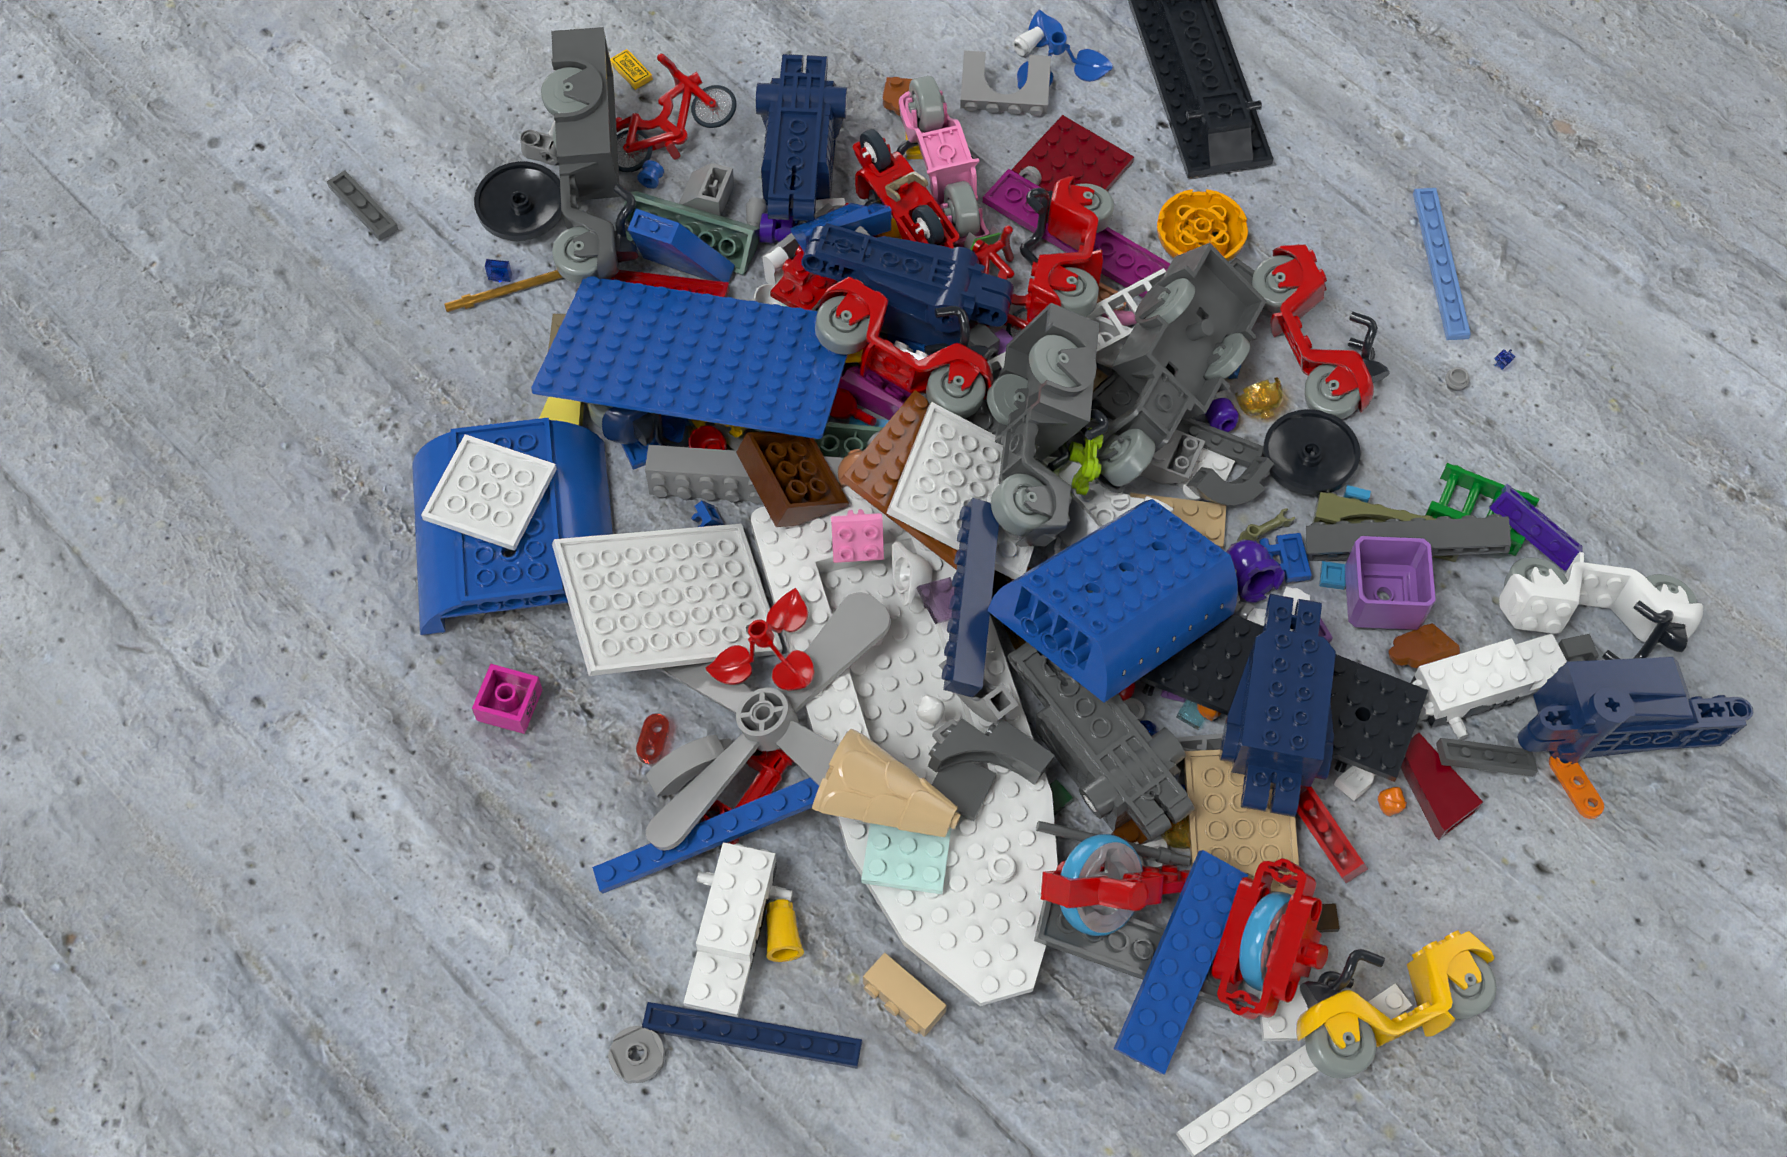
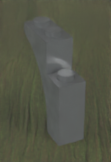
M962 718L956 726L953 723L949 726L943 735L945 740L941 744L936 742L928 754L931 756L927 767L934 772H938L943 768L959 763H990L1007 768L1035 785L1047 770L1055 755L1003 718L997 726L992 724L985 734Z

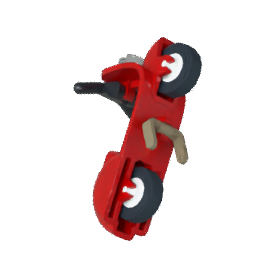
M870 129L860 135V141L853 145V150L862 166L855 174V189L860 199H868L864 206H869L873 203H883L890 206L891 215L895 219L899 233L904 240L954 248L953 243L959 239V233L926 188L929 185L927 179L915 172L899 152L891 153L890 145L887 144L885 138H882L876 130Z

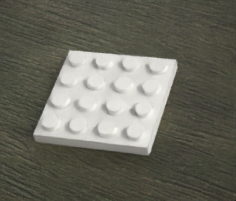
M465 434L421 514L422 519L515 551L557 470L556 464Z

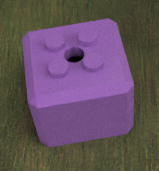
M1361 536L1357 539L1345 564L1348 622L1354 627L1419 629L1436 601L1431 544L1421 538ZM1377 592L1387 593L1390 599H1380L1377 596Z

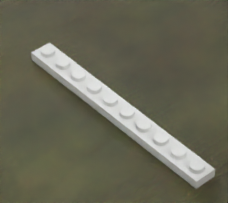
M1393 984L1369 1001L1371 1005L1391 1020L1412 1007V1004L1396 984ZM1304 1045L1179 1130L1176 1135L1192 1157L1197 1156L1319 1072L1311 1062L1306 1046Z

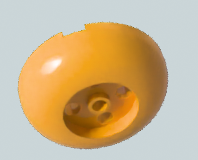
M1193 189L1177 193L1165 202L1158 215L1157 233L1162 247L1173 259L1175 256L1198 248L1201 245L1211 243L1229 262L1239 254L1246 242L1248 235L1247 218L1242 208L1223 193L1206 189V192H1193ZM1213 232H1218L1216 236L1212 235Z

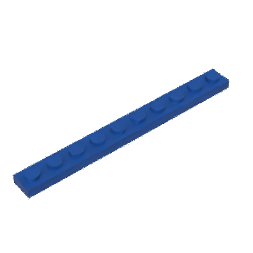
M811 778L805 779L696 824L686 838L678 846L670 850H659L650 843L596 865L592 868L599 891L604 894L718 847L723 843L730 842L812 808L819 786Z

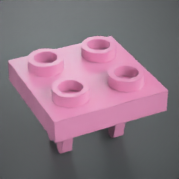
M859 509L857 514H854L853 510H848L846 516H831L834 563L884 560L882 513L864 514V511Z

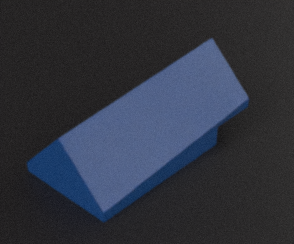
M850 203L815 218L814 221H807L790 228L803 252H805L813 229L817 226H825L826 223L856 231L861 226L870 236L891 231L890 206L877 203L869 206Z

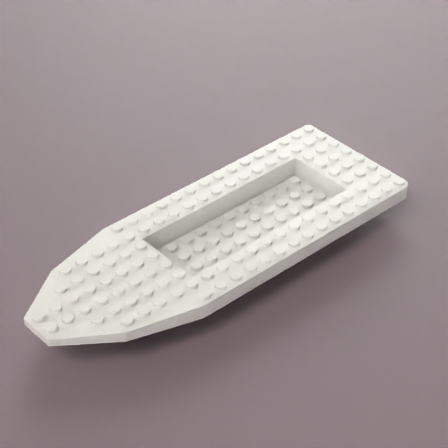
M848 486L841 488L849 502L848 506L797 526L775 527L765 506L756 509L752 513V532L773 603L775 604L783 595L796 588L808 609L807 621L800 629L795 632L782 630L788 654L794 650L805 652L842 601L850 594L862 592L873 596L886 607L891 617V626L888 633L804 706L812 732L839 746L845 734L850 729H854L864 734L898 762L910 768L919 778H925L930 784L933 783L938 773L927 767L931 756L928 754L937 742L932 737V733L952 718L957 723L963 718L984 734L992 724L997 726L1003 718L1033 739L991 616L989 619L984 679L994 686H999L1003 683L1019 705L996 722H988L968 708L956 693L943 690L944 680L941 677L942 669L939 667V664L947 659V656L944 655L946 643L949 641L947 625L952 615L949 604L954 595L955 587H952V579L956 569ZM859 509H862L864 514L882 513L884 560L834 563L831 516H846L848 510H853V513L857 514ZM895 542H900L910 552L923 557L929 563L932 570V581L927 586V597H914L908 606H903L894 584L892 544ZM924 695L940 699L945 705L942 719L934 726L920 720L916 713L921 698ZM972 762L995 772L996 778L975 821L960 816L955 830L951 828L942 894L871 884L866 885L902 944L975 1003L983 1006L1033 991L1046 945L1034 941L1043 900H1041L1042 873L1045 871H1055L1058 863L1055 835L1036 831L1038 821L1054 824L1052 791L1045 772L1034 785L1007 768L990 763ZM837 816L847 854L862 877L870 823L861 824L853 819ZM997 854H1006L1015 862L1014 876L1008 882H996L988 874L989 861Z

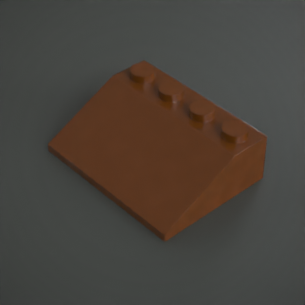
M771 431L748 432L736 451L775 527L797 526L844 508L849 504L813 438Z

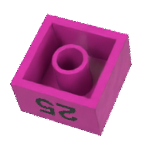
M490 664L472 706L476 720L525 734L543 690L538 676Z

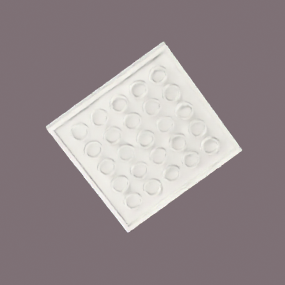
M931 402L916 436L887 514L959 550L957 535L962 525V520L959 519L960 511L972 498L991 503L993 491L1001 483L999 475L1003 445L995 443L994 434ZM1057 469L1053 472L1058 476L1060 469ZM999 524L995 570L1015 580L1026 573L1034 546L1020 547L1016 545L1024 536L1013 535Z

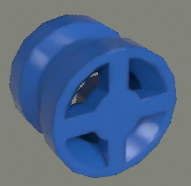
M647 160L642 166L643 170L638 173L637 179L641 185L654 189L658 186L659 178L663 176L664 169L659 163Z

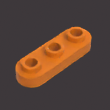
M1550 756L1549 765L1580 815L1587 819L1599 817L1604 810V802L1579 763H1562L1558 757L1554 759ZM1574 780L1579 781L1581 785L1575 784ZM1588 802H1592L1595 807H1591Z

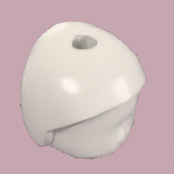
M924 695L921 698L916 713L920 720L934 726L942 719L945 705L940 699Z

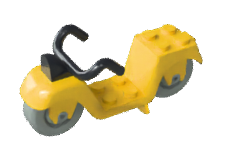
M1457 930L1445 936L1443 940L1431 942L1412 954L1413 960L1407 964L1417 1007L1392 1020L1356 992L1351 990L1341 992L1345 987L1352 988L1354 984L1352 977L1358 961L1362 960L1380 968L1385 961V957L1364 949L1354 950L1349 954L1341 974L1335 971H1327L1320 975L1317 982L1306 981L1300 984V992L1307 1004L1308 1010L1303 1012L1297 1020V1040L1300 1041L1305 1037L1307 1054L1313 1065L1320 1072L1336 1079L1351 1078L1364 1071L1371 1064L1377 1047L1421 1026L1426 1037L1434 1036L1450 1027L1455 1019H1470L1487 1010L1495 999L1497 987L1494 973L1488 965L1495 959L1491 949L1470 931L1461 934Z

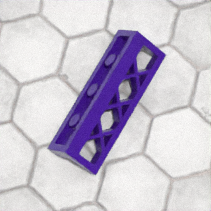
M1508 484L1502 488L1499 497L1489 506V509L1495 514L1509 517V525L1524 536L1525 539L1564 571L1570 567L1578 553L1583 552V546Z

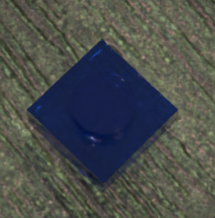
M486 259L485 270L488 280L511 282L512 271L509 261Z

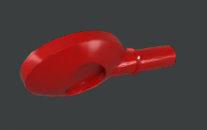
M842 388L837 389L830 412L831 417L847 419L853 416L855 419H859L870 426L876 424L877 419L857 408V401L849 391Z

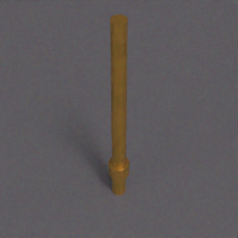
M555 270L474 295H470V293L462 295L461 299L444 303L446 312L463 307L468 309L474 307L476 303L563 277Z

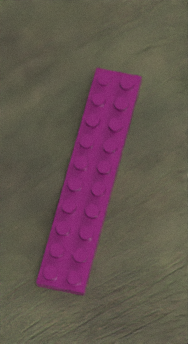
M1008 169L983 196L982 203L1035 233L1039 214L1028 205L1026 195L1030 190L1041 187ZM1048 223L1046 224L1045 233L1042 236L1043 239L1067 253L1079 252L1050 235L1047 230ZM1109 227L1096 233L1094 251H1103L1101 273L1126 288L1163 268L1167 271L1170 266L1169 262ZM1147 291L1139 294V296L1144 298V296L1147 294Z

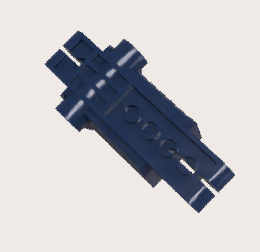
M783 54L780 78H772L770 83H757L756 114L761 115L766 128L761 179L763 199L767 202L766 205L768 206V219L789 220L790 208H793V220L814 221L816 200L831 199L836 138L840 133L843 119H846L847 87H840L834 81H827L828 56L807 55L806 73H803V55Z

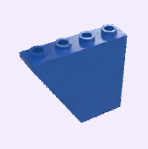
M639 209L635 210L628 227V232L643 259L706 280L730 281L735 265L683 225Z

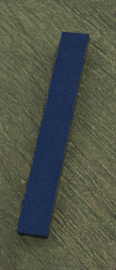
M647 1002L642 1028L652 1030L658 1034L856 1069L858 1068L862 1047V1039Z

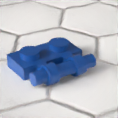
M1301 533L1277 535L1275 539L1276 544L1274 545L1269 544L1268 538L1259 540V543L1267 548L1271 559H1273V556L1279 555L1280 566L1285 573L1286 583L1311 579L1312 574Z

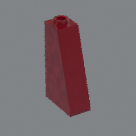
M1420 732L1411 738L1401 770L1435 837L1440 840L1476 813L1483 804V801L1451 766L1441 765L1438 752Z

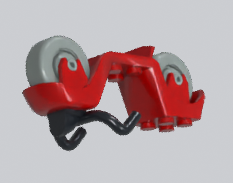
M1075 176L1065 177L1054 184L1053 191L1035 188L1026 195L1028 205L1039 214L1035 233L1020 246L1021 255L1032 265L1031 276H1035L1034 279H1029L1027 292L1032 293V295L1027 296L1025 309L1030 310L1029 318L1032 320L1050 303L1084 317L1090 315L1097 305L1098 286L1103 265V251H1094L1096 233L1103 231L1110 225L1113 217L1114 201L1105 189L1097 185H1074ZM1048 223L1047 230L1050 235L1079 252L1041 254L1037 258L1029 249L1041 240Z
M1306 244L1279 246L1273 250V257L1264 260L1256 268L1252 278V286L1267 301L1263 309L1275 313L1270 319L1271 333L1274 337L1284 333L1302 372L1308 376L1305 383V401L1309 409L1330 413L1340 419L1350 416L1357 408L1361 413L1373 399V383L1386 378L1390 374L1385 365L1374 361L1375 351L1372 346L1378 330L1377 323L1369 316L1352 311L1349 320L1368 327L1364 341L1351 337L1348 343L1349 347L1361 350V355L1354 350L1311 349L1313 347L1307 335L1303 336L1301 332L1303 327L1300 318L1324 299V291L1327 290L1324 282H1327V278L1322 269L1318 270L1315 264L1317 262L1315 253L1312 249L1308 250Z
M851 277L845 278L825 291L821 297L816 317V336L826 349L837 354H853L863 349L860 376L864 377L867 370L870 369L909 393H913L915 390L918 393L926 392L929 405L933 402L963 419L975 414L983 400L987 399L988 389L993 384L992 369L986 360L990 348L981 345L968 347L970 325L965 310L958 306L935 308L936 318L953 315L958 317L961 333L960 341L952 345L946 343L924 346V351L929 356L917 360L912 354L903 352L890 341L879 338L888 305V299L882 293L868 288L860 280Z

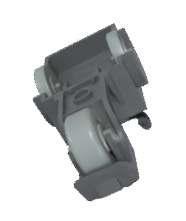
M1050 303L1006 345L1004 368L999 372V378L993 382L987 393V403L990 412L999 422L992 428L991 433L995 434V443L1003 445L999 475L1001 483L993 491L991 508L996 521L1002 528L1013 535L1024 536L1016 543L1020 547H1045L1055 539L1056 535L1068 527L1070 521L1068 511L1072 500V495L1070 494L1071 485L1052 471L1057 470L1070 461L1067 440L1092 419L1096 420L1099 425L1086 431L1085 436L1088 440L1102 435L1109 427L1107 417L1099 410L1091 409L1100 323L1053 303ZM1057 449L1061 455L1048 463L1052 471L1034 459L1035 457L1045 460Z

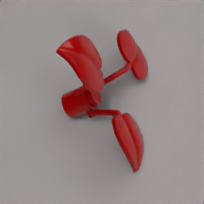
M794 588L783 595L769 610L766 622L759 619L749 625L748 633L750 638H748V641L750 643V653L745 647L740 645L728 647L706 667L707 672L714 679L724 684L735 685L744 682L752 674V667L749 663L754 661L756 644L760 648L770 647L782 661L772 671V679L777 687L782 690L792 691L806 688L810 685L814 677V665L811 658L805 652L799 650L792 651L785 658L773 643V632L781 633L782 630L795 632L806 623L808 609L799 591Z

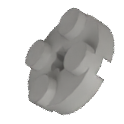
M631 1026L620 1031L613 1039L609 1049L608 1058L612 1070L619 1078L629 1084L643 1083L652 1079L664 1065L665 1051L660 1037L654 1031L642 1028L641 1026ZM634 1048H637L638 1051H644L639 1061L629 1058L633 1054L632 1050Z

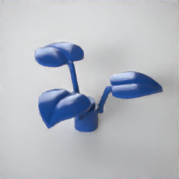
M1040 9L1035 13L1028 31L1039 27L1044 33V37L1036 47L1048 45V56L1051 57L1053 54L1060 55L1066 50L1071 61L1076 64L1074 73L1079 79L1087 82L1095 81L1112 70L1113 65L1109 59L1095 50H1080L1076 59L1070 49V45L1066 44L1067 36L1063 32L1062 25ZM1028 61L1023 63L1017 72L1019 90L1027 81ZM1051 71L1049 87L1052 84L1054 78L1053 73Z

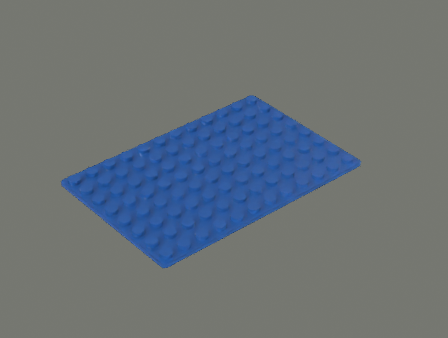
M590 276L582 280L533 382L531 391L533 394L821 439L825 432L848 354L831 352L819 342L815 332L818 311L786 307L778 304L759 303L757 301H746L732 297L700 294L686 290L654 287L641 283L599 279L595 276Z

